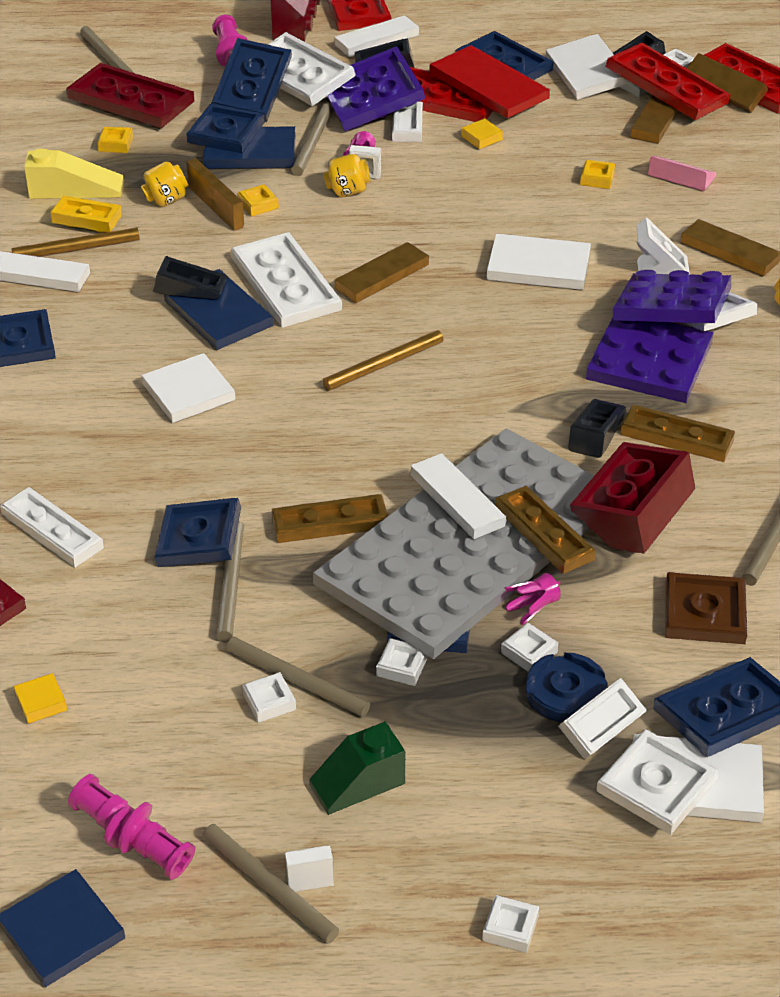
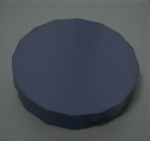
M564 652V656L554 657V654L542 657L531 666L526 679V697L532 708L543 717L556 722H564L608 688L605 673L600 665L589 657Z

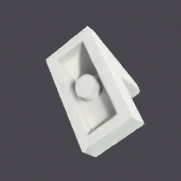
M647 217L636 225L638 234L637 245L644 253L637 259L638 271L654 270L656 274H669L676 270L689 272L687 255Z

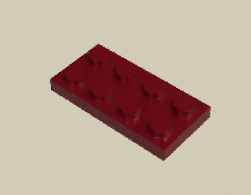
M103 63L96 65L66 88L68 99L159 128H163L195 102L194 91Z

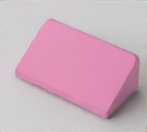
M651 156L648 175L705 191L716 177V172L660 156Z

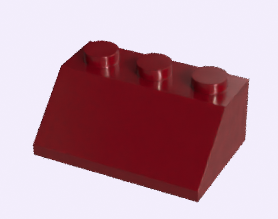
M270 0L272 40L287 32L305 42L307 33L312 32L313 18H316L317 5H320V0Z
M622 442L570 504L571 511L611 548L645 554L696 489L690 453Z

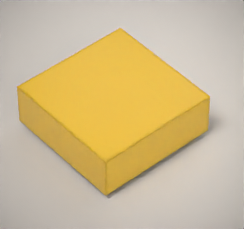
M484 118L462 127L461 137L480 150L503 140V131Z
M104 126L98 140V151L128 153L133 139L132 128Z
M585 160L580 185L610 189L615 174V164Z
M265 184L237 192V196L243 201V208L251 217L279 208L278 198Z
M53 673L13 686L15 696L28 724L67 711L66 700Z

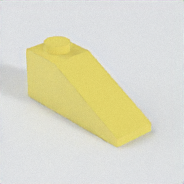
M41 148L28 151L24 168L29 199L62 198L63 195L76 198L121 197L124 179L123 175L60 150Z

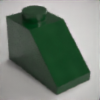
M384 721L347 736L309 779V784L326 813L330 815L404 785L406 751L387 722Z

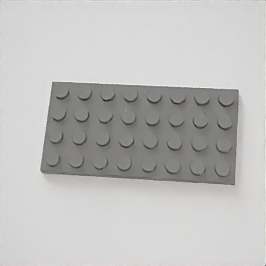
M507 428L456 465L494 505L496 497L527 485L580 536L590 529L571 511L570 504L594 475ZM423 490L313 572V584L430 658L435 659L462 634L470 630L515 592H506L505 587L527 582L549 564L550 561L507 519L505 527L473 540Z

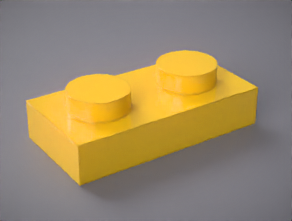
M64 195L51 211L52 223L68 227L91 229L97 232H111L122 217L121 205Z

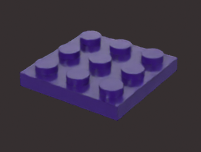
M397 46L350 65L354 68L356 76L326 96L344 131L358 128L364 123L385 117L391 112L412 106L416 102L426 99L423 88Z
M640 270L633 273L613 306V321L715 323L732 288L731 275H722L719 271H707L702 273V275L689 274V272L684 270L672 271L669 274H656L654 270Z
M612 317L587 367L586 380L687 403L712 345L714 332L701 331L693 326L689 327L671 322L613 321Z

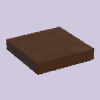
M667 572L665 638L746 645V578Z

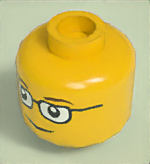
M357 154L331 159L328 171L324 172L327 189H333L338 197L362 193L366 190L367 183H371L368 164L365 159L361 160Z
M163 162L144 172L145 184L140 187L148 202L154 200L158 206L165 207L183 198L186 194L185 188L189 185L178 164L173 166L170 162Z

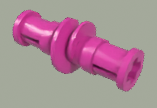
M226 14L218 16L212 24V30L218 36L216 58L224 67H226L236 39L248 40L236 31L237 23L234 17Z
M90 773L80 779L72 789L68 798V806L75 811L81 809L95 819L96 823L105 829L104 840L109 847L119 848L123 854L134 848L139 855L149 858L162 867L165 876L170 880L178 878L189 866L195 854V846L190 842L183 844L169 834L161 824L151 821L149 817L153 806L150 803L144 802L134 809L128 805L127 800L118 794L114 795L101 786L98 777Z

